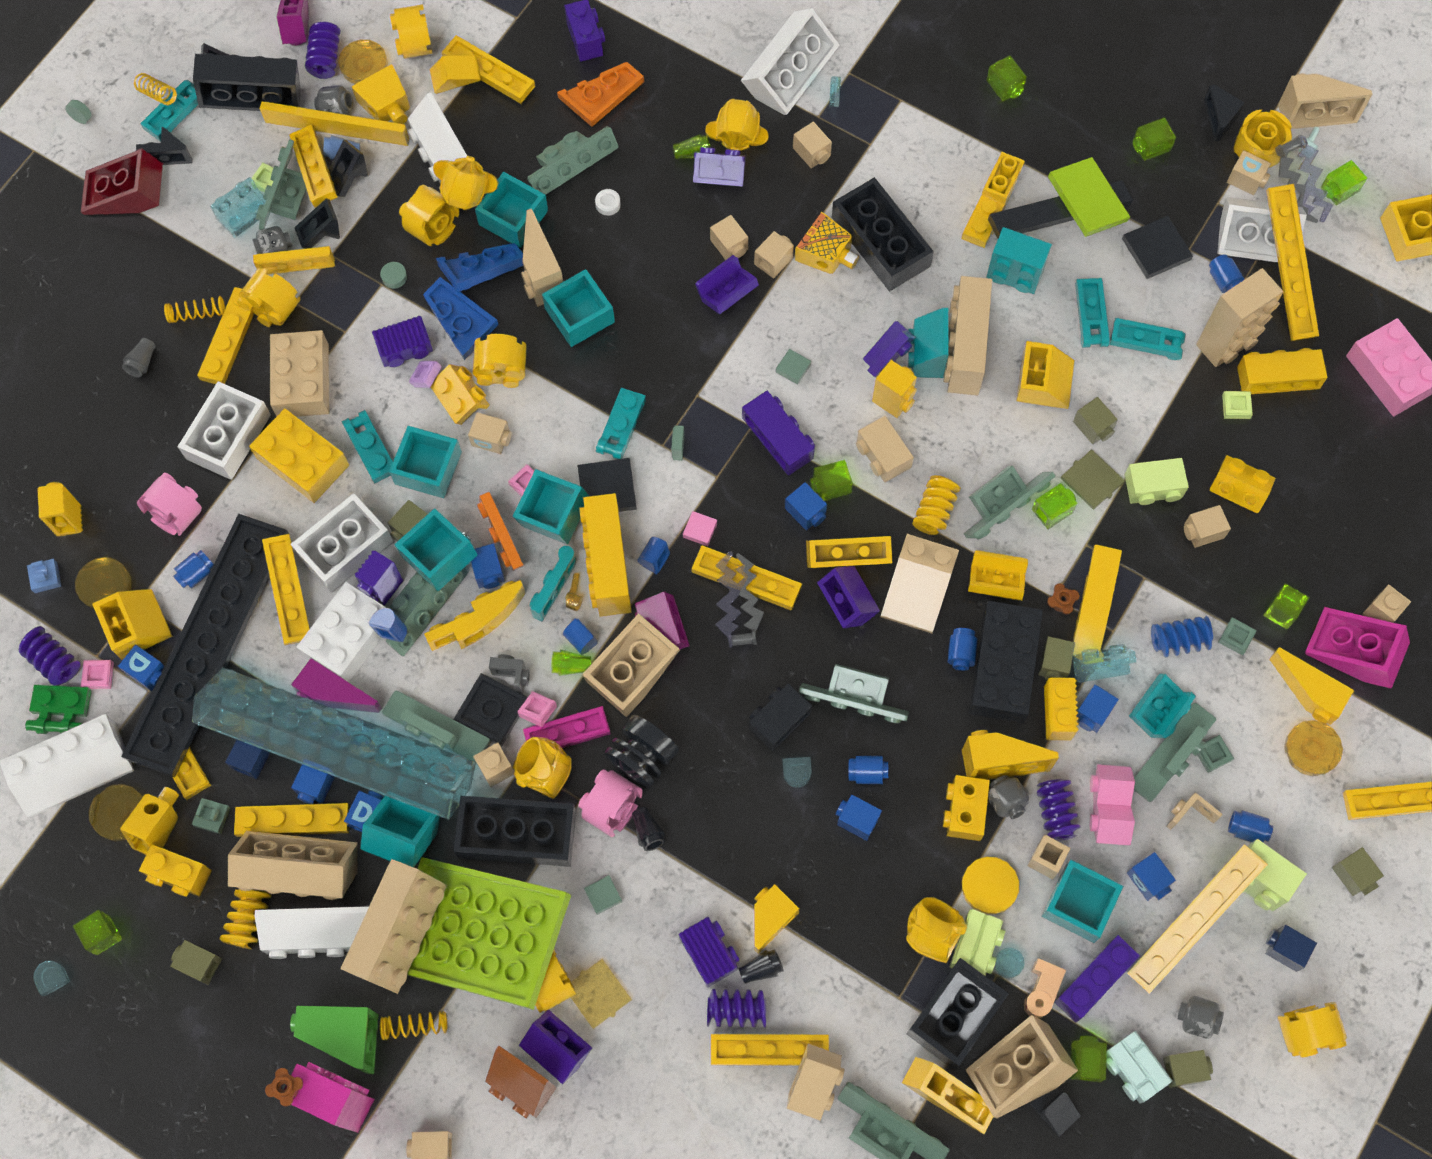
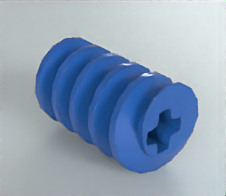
M1207 615L1204 619L1202 617H1195L1193 621L1187 618L1183 622L1175 620L1172 625L1169 622H1164L1161 627L1158 624H1153L1151 627V640L1154 650L1156 652L1161 650L1165 658L1169 656V649H1172L1174 655L1178 656L1180 654V647H1183L1184 652L1189 654L1191 645L1194 646L1196 652H1200L1201 643H1204L1207 650H1211L1213 630L1209 617Z

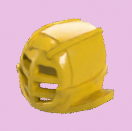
M730 99L720 109L717 121L709 122L705 128V133L709 138L719 142L722 141L724 147L742 151L748 149L750 145H763L769 138L767 130L759 126V112L747 100Z
M471 156L457 158L455 161L439 160L433 166L434 174L441 180L440 194L448 205L463 210L479 205L484 194L494 192L499 184L497 178L483 171V167Z
M532 737L524 742L519 749L512 768L515 769L514 776L517 785L523 788L527 786L542 795L554 799L566 783L571 772L572 763L571 757L555 741L543 737Z
M927 897L923 898L909 915L906 940L917 953L933 960L947 963L960 936L965 934L967 925L958 910L937 898Z

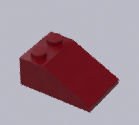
M139 149L86 170L81 213L84 215L141 213L159 206L163 163L145 150Z

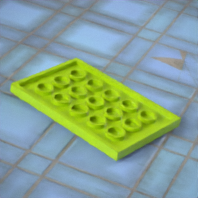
M422 857L418 869L446 884L447 887L444 891V897L433 915L431 926L426 931L419 946L418 955L413 959L407 975L534 1010L571 895L564 891Z

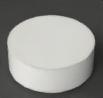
M611 189L600 191L595 198L596 209L599 213L607 216L617 213L621 206L619 194Z

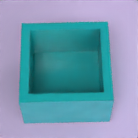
M503 172L497 179L499 183L497 189L485 195L480 204L475 208V212L480 226L510 243H515L521 248L525 238L527 210L532 208L538 223H540L548 212L546 195Z
M1003 227L993 250L986 278L992 279L997 284L1014 287L1022 293L1035 294L1052 244Z
M586 269L542 294L545 310L571 347L615 322L613 307Z
M407 426L389 471L394 484L444 499L462 454L458 439Z
M535 469L512 517L522 527L568 545L581 519L579 508L584 507L583 497L590 496L579 485Z
M435 508L394 544L402 558L437 592L478 555L471 542Z
M389 790L363 824L360 849L391 861L393 859L414 868L438 833L441 810Z
M1070 859L1065 865L1041 917L1095 943L1100 939L1124 886Z

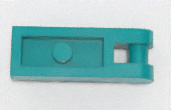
M184 80L175 89L177 98L173 104L164 105L160 103L140 123L146 132L160 142L162 127L171 132L198 105L194 84L189 80ZM173 92L170 93L169 98L165 101H169L172 98Z
M1102 278L1077 279L1075 288L1081 331V347L1090 348L1091 345L1108 347L1110 338ZM1090 329H1098L1099 334H1091Z
M1115 318L1110 345L1162 355L1176 361L1182 359L1183 349L1181 345L1185 342L1186 334L1179 330ZM1169 340L1171 345L1164 344V341Z
M624 388L620 389L602 436L598 440L596 453L602 455L605 453L611 454L614 459L623 458L646 401L645 395ZM610 440L618 441L617 445L611 444Z
M363 410L358 413L359 416L351 420L347 418L341 422L375 484L390 476L389 471L393 461L367 412ZM364 425L366 430L357 434L355 429Z
M563 546L559 549V561L553 571L549 570L546 573L540 593L536 592L530 601L529 606L531 607L530 610L533 618L541 622L545 619L576 565L574 550L570 546Z

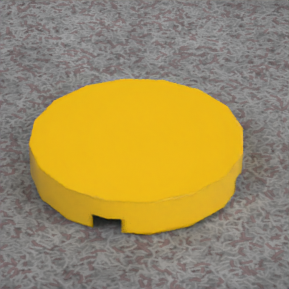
M983 857L975 860L967 867L962 878V891L965 901L974 910L989 915L1005 912L1015 902L1019 893V880L1015 870L1008 862L997 857Z

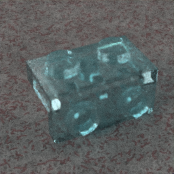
M249 177L239 182L235 188L224 196L218 197L210 207L221 225L233 238H236L259 221L256 219L259 205H265L266 200L263 199L264 195L256 187L254 180Z
M1123 644L1109 646V649L1098 651V649L1081 651L1082 654L1073 655L1072 658L1075 679L1078 683L1130 674L1129 664L1136 663L1135 651Z

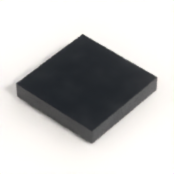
M1169 216L1128 232L1122 238L1146 279L1186 263L1193 257Z
M630 458L577 465L580 486L589 496L616 493L619 512L637 510Z
M480 673L453 720L489 738L491 742L499 743L502 747L519 719L518 710L528 697Z

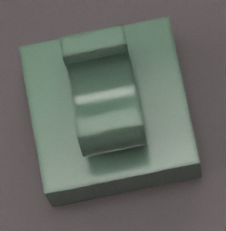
M202 798L192 825L196 828L221 834L231 808L228 805Z

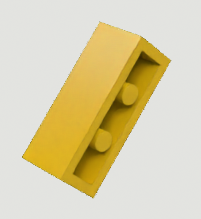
M1303 348L1294 352L1277 350L1268 354L1251 352L1244 355L1237 366L1241 390L1251 391V394L1320 389L1327 379L1322 349L1312 350L1311 348Z
M891 536L806 541L808 568L892 563Z

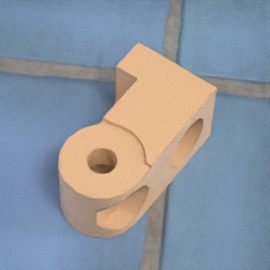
M1038 958L1031 971L1037 974L1038 978L1032 993L1024 1000V1010L1029 1016L1033 1015L1037 1018H1042L1052 1009L1066 970Z

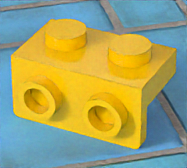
M449 364L435 378L431 389L454 423L462 425L478 408L487 409L490 405L485 399V392L476 386L472 380L471 372L464 366Z
M1226 455L1210 487V491L1246 509L1259 513L1270 494L1276 478L1270 476L1264 470H1258L1245 464L1241 459Z
M978 550L974 551L968 592L1022 600L1028 559Z

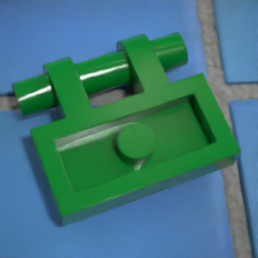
M34 685L29 711L32 714H39V718L37 720H27L25 724L26 730L36 731L37 734H47L48 732H60L61 734L83 724L75 722L76 716L87 717L92 690L88 687ZM52 715L64 716L62 721H51Z

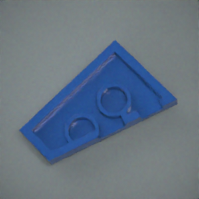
M515 243L486 248L482 254L469 255L466 252L460 253L459 258L446 260L445 257L436 258L438 267L456 291L460 292L523 266V253Z
M441 277L423 294L425 301L464 360L474 351L475 340L480 338V341H483L498 326L497 319L464 294L457 292L452 285Z

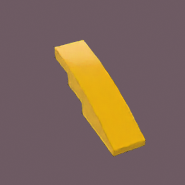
M1095 545L1093 548L1089 573L1086 577L1073 642H1075L1073 656L1098 661L1122 550Z

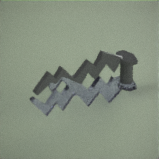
M1298 135L1295 139L1283 145L1280 144L1275 148L1276 154L1280 157L1278 177L1289 178L1287 185L1294 184L1295 191L1300 193L1297 205L1302 207L1307 214V221L1318 222V219L1310 215L1315 207L1305 204L1308 197L1313 196L1315 198L1312 204L1323 207L1319 221L1325 222L1334 204L1323 201L1328 191L1315 187V183L1323 169L1313 166L1311 163L1319 150L1309 146L1306 137ZM1298 148H1301L1297 157L1304 158L1298 170L1310 174L1304 185L1297 184L1301 176L1300 173L1288 170L1294 160L1287 158L1288 153Z
M730 551L715 565L724 573L717 581L729 589V593L716 604L727 615L715 625L728 637L729 647L745 644L756 645V632L764 612L754 608L759 599L746 590V587L757 577L749 571L754 564L739 553L736 554V557L743 565L735 570L744 576L737 584L732 580L736 572L725 566L733 556V552ZM738 596L747 600L740 608L752 616L744 624L746 628L752 630V633L732 635V632L739 627L732 622L742 614L730 605Z

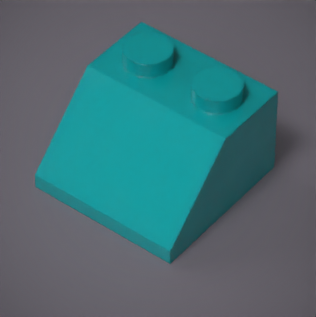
M941 308L914 319L913 329H908L916 338L911 343L913 345L912 352H908L907 367L912 368V372L916 377L943 378L948 359V308Z

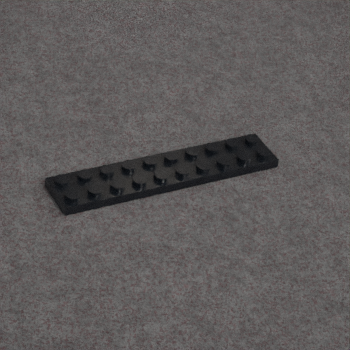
M238 513L121 756L123 759L175 778L270 576L262 539L289 534L286 529Z

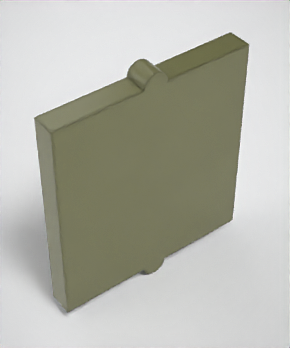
M1092 449L1079 461L1075 460L1073 466L1061 476V479L1093 510L1105 499H1110L1113 495L1112 493L1125 482Z

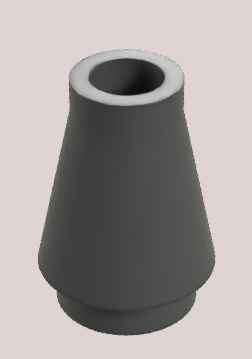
M142 338L123 358V370L134 377H141L142 374L147 373L153 350L156 347L154 342L147 338Z

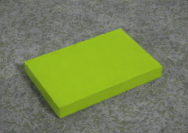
M1092 157L1049 173L1048 178L1085 237L1123 224L1129 220V214Z

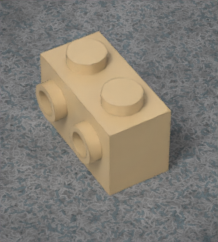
M886 416L858 430L857 449L861 455L868 457L873 473L877 477L880 476L884 483L912 468L914 457Z
M808 1044L789 1090L786 1109L821 1120L824 1110L830 1111L835 1096L832 1093L834 1085L840 1086L845 1069L841 1068L842 1055Z

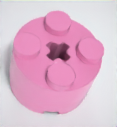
M163 473L137 501L138 507L144 514L147 510L151 513L153 517L150 520L169 534L175 535L178 533V536L185 531L202 509L201 505L196 501L197 493L188 486L182 488L168 473Z
M603 769L595 779L596 785L590 793L587 792L583 795L578 807L582 809V819L608 836L614 837L613 831L616 829L621 832L631 820L632 813L637 810L638 805L634 802L636 796L642 797V789L614 771L608 772Z

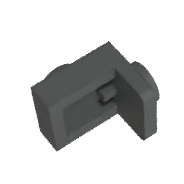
M505 654L498 655V658L490 657L489 669L493 676L515 677V690L523 693V686H528L530 671L526 669L524 661L514 659L513 656Z

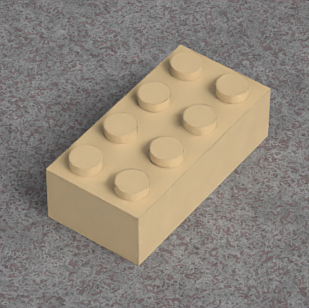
M1263 268L1220 296L1196 344L1197 347L1215 367L1223 362L1229 364L1238 356V352L1243 349L1248 351L1258 343L1257 337L1264 332V325L1272 318L1271 313L1279 306L1280 303L1278 301L1284 291Z
M961 276L959 286L954 285L953 297L950 302L951 319L948 325V359L943 382L948 383V393L979 395L985 374L992 279Z
M246 831L228 854V886L238 887V889L243 891L253 889L266 890L271 894L286 892L294 893L300 897L310 895L323 896L328 900L343 898L357 874L358 842Z
M391 859L341 969L398 994L401 986L406 981L413 959L418 955L419 946L426 931L431 926L433 915L444 897L447 885L419 869Z

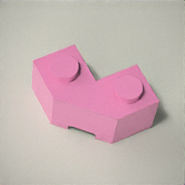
M1097 765L1096 775H1091L1090 792H1093V814L1090 815L1089 828L1095 834L1096 843L1131 845L1135 824L1131 808L1135 780L1131 767Z

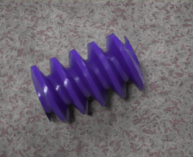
M317 22L309 29L304 66L306 71L316 78L328 79L335 75L334 69L337 65L336 60L341 33L337 25L330 22Z
M38 626L24 636L19 645V654L26 658L27 662L32 664L37 671L41 672V675L48 679L50 684L54 686L64 684L77 674L81 666L80 661H74V656L70 653L67 654L65 647H59L60 643L57 640H52V635L45 633L44 627Z
M1055 779L1037 785V787H1041L1037 790V796L1044 798L1039 802V807L1046 809L1041 813V817L1049 820L1044 823L1043 827L1045 830L1051 831L1047 836L1056 841L1076 837L1077 835H1074L1073 832L1081 828L1079 824L1071 823V820L1077 818L1078 814L1069 812V809L1076 806L1075 802L1067 801L1068 797L1074 795L1073 791L1064 790V787L1071 784L1070 780Z
M712 989L707 1002V1027H709L712 1018H714L717 1027H721L723 1019H726L728 1027H732L735 1019H738L740 1027L744 1028L747 1019H749L752 1028H756L758 1020L761 1019L764 1028H766V998L763 991L759 990L756 998H753L751 990H747L744 998H742L739 989H736L733 997L730 998L727 989H724L721 997L718 998L716 990Z

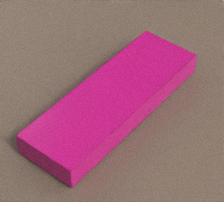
M603 706L546 722L543 727L535 725L523 729L526 741L532 737H543L555 741L561 748L611 734Z

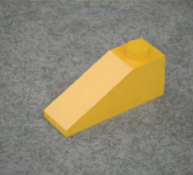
M1279 647L1269 660L1304 709L1311 713L1315 720L1331 725L1340 717L1354 690Z
M915 1057L902 1084L965 1124L985 1134L993 1119V1115L981 1095L935 1063Z

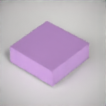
M420 361L409 383L414 387L430 388L442 366L436 361Z

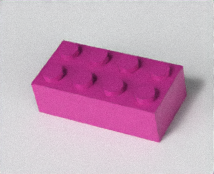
M308 1062L306 1067L296 1064L291 1076L300 1077L303 1080V1087L299 1090L296 1097L293 1098L291 1105L330 1124L358 1133L375 1100L367 1096L369 1090Z

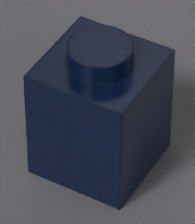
M240 732L225 763L232 770L257 780L272 749L265 743L266 739L252 732L250 736Z
M1284 925L1278 930L1273 929L1266 940V944L1269 947L1265 954L1298 972L1306 967L1317 942Z

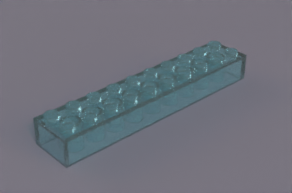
M222 668L194 696L192 723L448 820L459 806L460 795L466 796L472 786L475 761L413 739L410 736L394 732L386 727L362 720L359 717L338 711L335 708L314 702L308 698L287 692L284 689L263 683L260 680L239 674L233 670Z

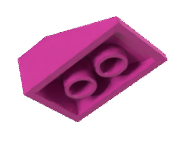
M1324 607L1305 653L1307 656L1363 682L1392 688L1410 640L1407 626Z

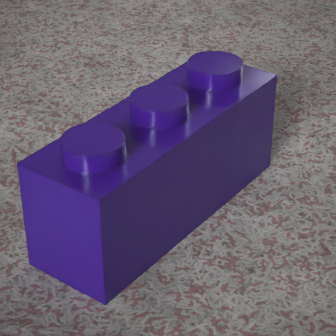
M767 390L742 407V419L789 476L814 459L815 444L809 435L806 434L804 436L799 430L797 420L792 415L788 416L780 399L777 396L773 397Z
M1117 935L1054 1003L1075 1023L1078 1022L1140 955Z

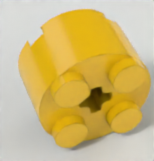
M423 4L396 8L394 13L390 14L392 29L398 30L399 38L395 39L398 56L403 55L404 59L433 54L432 48L427 49L426 45H431L425 14L420 15L419 12L424 10Z
M1256 110L1245 118L1235 140L1234 152L1240 157L1244 150L1271 163L1270 167H1273L1280 162V157L1276 154L1275 148L1292 140V126L1290 121L1278 111L1261 112L1262 110Z
M421 185L410 200L401 206L399 215L402 216V226L406 232L428 246H432L431 244L433 243L436 245L442 244L451 235L456 226L453 224L455 216L458 218L459 208L448 205L440 192L426 185Z
M258 268L239 293L240 298L237 303L245 310H252L258 316L257 320L267 327H270L272 324L283 325L301 300L300 297H295L298 292L281 276L275 273L271 277L266 274L267 269Z
M505 334L487 335V340L480 341V338L476 339L474 342L473 375L477 378V383L482 386L503 384L507 388L518 387L519 381L525 377L526 343L522 341L521 345L517 343L516 337Z
M554 950L535 1005L539 1013L546 1012L576 995L575 989L562 963L556 957L557 954Z
M1336 1002L1324 1003L1325 1007L1322 1008L1313 1005L1286 1012L1284 1016H1277L1287 1051L1292 1056L1308 1057L1318 1054L1317 1048L1333 1050L1347 1046L1345 1041L1347 1035Z

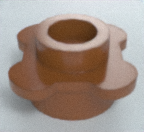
M1059 583L1054 586L1053 596L1048 598L1047 603L1056 611L1070 614L1073 611L1072 606L1074 602L1079 599V593L1076 590L1071 591ZM1061 597H1065L1066 600L1062 601Z
M280 1068L275 1072L276 1077L273 1082L266 1086L265 1093L268 1097H275L280 1100L282 1106H290L293 1103V1098L302 1089L303 1080L300 1077L291 1076L287 1069ZM283 1084L287 1085L286 1090H282Z

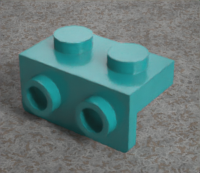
M1159 674L1129 717L1151 738H1167L1176 730V724L1181 717L1191 709V703L1196 698V695L1193 692H1183L1166 674Z

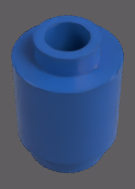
M1226 254L1216 257L1209 264L1210 274L1222 293L1227 292L1245 280L1234 260Z
M202 550L196 554L193 552L173 568L177 572L173 577L183 588L188 585L192 589L209 575L214 564Z
M956 628L953 630V635L950 636L948 663L953 665V668L956 670H969V667L975 665L977 638L975 637L974 630Z
M856 756V759H849V781H856V784H883V778H888V762H883V756Z
M1244 810L1241 812L1234 811L1229 822L1228 832L1234 834L1235 838L1251 843L1256 839L1261 842H1269L1273 832V825L1269 824V818Z

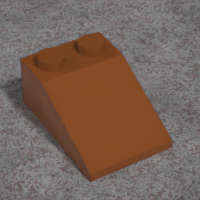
M501 1046L496 1048L485 1080L491 1086L488 1092L502 1102L505 1097L513 1101L515 1105L512 1109L527 1119L529 1114L537 1118L557 1087Z

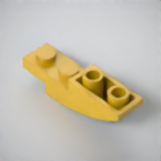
M1001 152L983 188L982 195L962 233V240L983 248L986 247L990 236L994 233L988 217L992 213L1004 211L1025 163L1024 160Z
M521 580L507 582L499 590L492 593L484 592L478 595L474 601H471L474 612L461 613L454 618V621L432 626L428 632L424 633L431 650L434 651L454 641H458L462 650L496 629L510 616L526 594Z

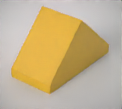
M442 56L429 69L434 93L436 94L481 81L476 56Z

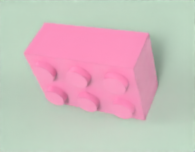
M1398 318L1356 341L1346 355L1393 417L1432 395V361Z

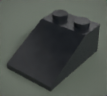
M959 958L906 1035L955 1070L964 1060L1009 993L966 961Z

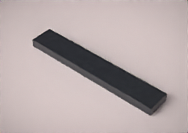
M1123 180L1109 183L1124 207L1130 206L1133 199ZM1060 196L992 213L988 217V221L997 239L1003 227L1019 233H1026L1074 220Z

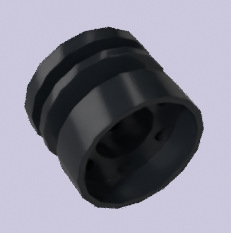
M632 715L621 729L628 742L614 738L612 744L616 749L607 747L603 753L621 775L642 787L651 789L654 785V780L651 776L659 778L661 775V771L654 762L669 765L679 752V748L652 723L640 716Z

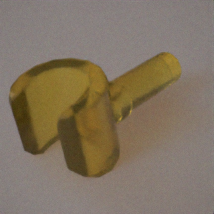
M578 573L573 574L570 591L565 597L566 607L574 611L580 609L583 597L576 594L580 577Z

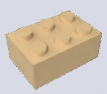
M322 330L270 334V405L276 416L284 408L296 417L329 414V344Z

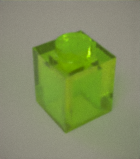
M1010 55L989 67L987 82L1004 102L1009 98L1018 97L1023 92L1027 76Z
M1162 118L1138 127L1133 139V146L1135 151L1140 153L1145 161L1171 151L1176 136L1167 120Z
M1350 160L1330 172L1326 176L1321 189L1325 196L1331 199L1337 206L1360 192L1367 177Z
M845 460L814 468L813 478L810 479L812 489L824 501L851 494L853 482Z
M1060 483L1037 498L1032 511L1049 530L1073 514L1078 503L1074 493Z
M1284 584L1273 598L1263 616L1288 629L1298 618L1309 597Z
M100 910L73 925L85 950L95 955L102 953L122 940L110 916Z
M1080 1036V1041L1077 1040L1072 1043L1071 1060L1078 1071L1071 1076V1080L1093 1082L1106 1080L1107 1043L1098 1042V1037Z

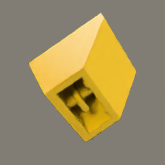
M1026 341L1022 354L1016 401L1068 409L1075 360L1054 345Z
M152 589L116 592L93 603L111 650L121 660L126 657L135 645L145 650L173 637Z

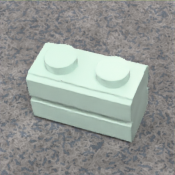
M1136 1031L1130 1033L1103 1053L1107 1058L1104 1060L1106 1067L1114 1076L1118 1074L1125 1083L1122 1088L1132 1101L1137 1099L1139 1103H1143L1172 1082V1079Z

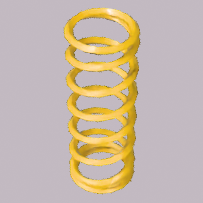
M140 73L134 79V87L137 91L164 105H171L175 102L177 92L174 87L146 73ZM143 75V76L139 79V81H138V87H137V85H136V80H137V78H138L139 76ZM147 77V78L143 81L142 89H141V87H140V82H141V80H142L143 78ZM147 80H149V82H148V84H147V88L145 89V88H144L145 82H146ZM168 88V91H169V92H168L167 97H165L164 99H162V97H163V96L165 95V93H166V89ZM171 90H172V92H173L172 98H171L169 101H165L166 99L169 98L170 93H171Z
M221 296L218 297L219 314L215 307L214 298L211 297V315L206 308L205 299L203 298L202 316L197 309L196 300H193V318L189 313L187 302L184 301L185 319L182 318L178 303L176 302V320H174L172 305L166 303L164 305L166 320L168 323H176L180 317L185 322L188 316L194 320L196 315L203 319L205 313L212 318L214 311L218 316H221L225 311L223 298Z
M444 1010L442 1012L439 1011L437 1032L434 1028L431 1012H429L427 1032H425L422 1015L421 1013L418 1014L417 1033L414 1031L411 1014H409L406 1035L403 1030L401 1016L399 1015L396 1036L393 1032L391 1017L389 1016L388 1019L387 1017H381V1038L387 1040L391 1032L392 1037L397 1039L400 1030L402 1035L407 1038L410 1028L415 1037L419 1035L420 1028L426 1036L429 1034L430 1028L437 1035L441 1026L443 1033L446 1034V1012Z

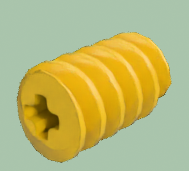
M932 475L927 482V489L924 490L923 499H921L919 504L920 508L916 511L917 517L913 519L912 524L923 533L937 535L939 533L938 530H945L947 528V524L943 521L949 520L950 514L946 511H953L954 506L950 502H956L957 496L954 493L960 492L961 487L948 478Z
M238 889L234 891V895L240 900L232 901L230 904L237 911L228 912L227 917L233 923H226L223 926L230 934L221 935L220 940L226 944L251 950L248 943L258 941L257 938L251 935L252 932L257 931L255 910L268 909V905L261 900L262 898H270L272 894L264 890L253 889L243 891Z

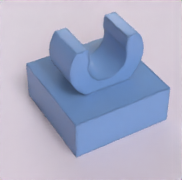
M54 559L41 560L27 565L30 586L34 593L61 587L58 564Z

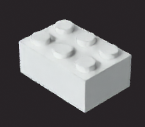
M218 381L178 445V448L186 460L232 480L250 450L249 445L258 437L271 414L264 401Z
M353 493L292 542L291 546L306 566L332 592L357 572L358 568H362L361 564L365 563L368 555H372L371 551L375 550L380 553L393 540L387 528Z
M345 582L296 648L308 661L312 658L339 677L350 682L382 639L368 623L376 611L386 607Z

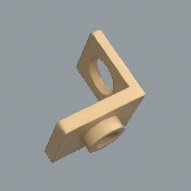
M1195 792L1187 802L1181 799L1171 812L1175 816L1166 827L1171 830L1177 825L1191 806L1212 823H1215L1223 814Z

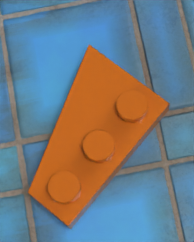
M625 62L600 73V77L587 82L584 80L577 83L575 88L568 91L563 89L557 92V95L563 103L593 127L644 83V76L628 62Z
M490 492L480 495V503L477 504V507L483 519L488 518L491 524V528H488L494 543L499 542L503 549V552L499 554L505 567L511 566L513 571L523 567L520 556Z

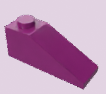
M280 0L276 17L282 44L297 46L307 42L309 33L308 0Z
M310 658L291 684L297 692L295 697L307 705L312 702L318 707L379 713L382 710L377 700L312 658Z

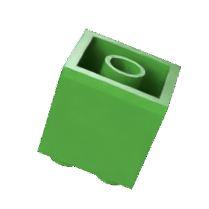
M296 1007V1014H292L290 1029L291 1032H294V1037L367 1074H374L379 1014L368 1007Z

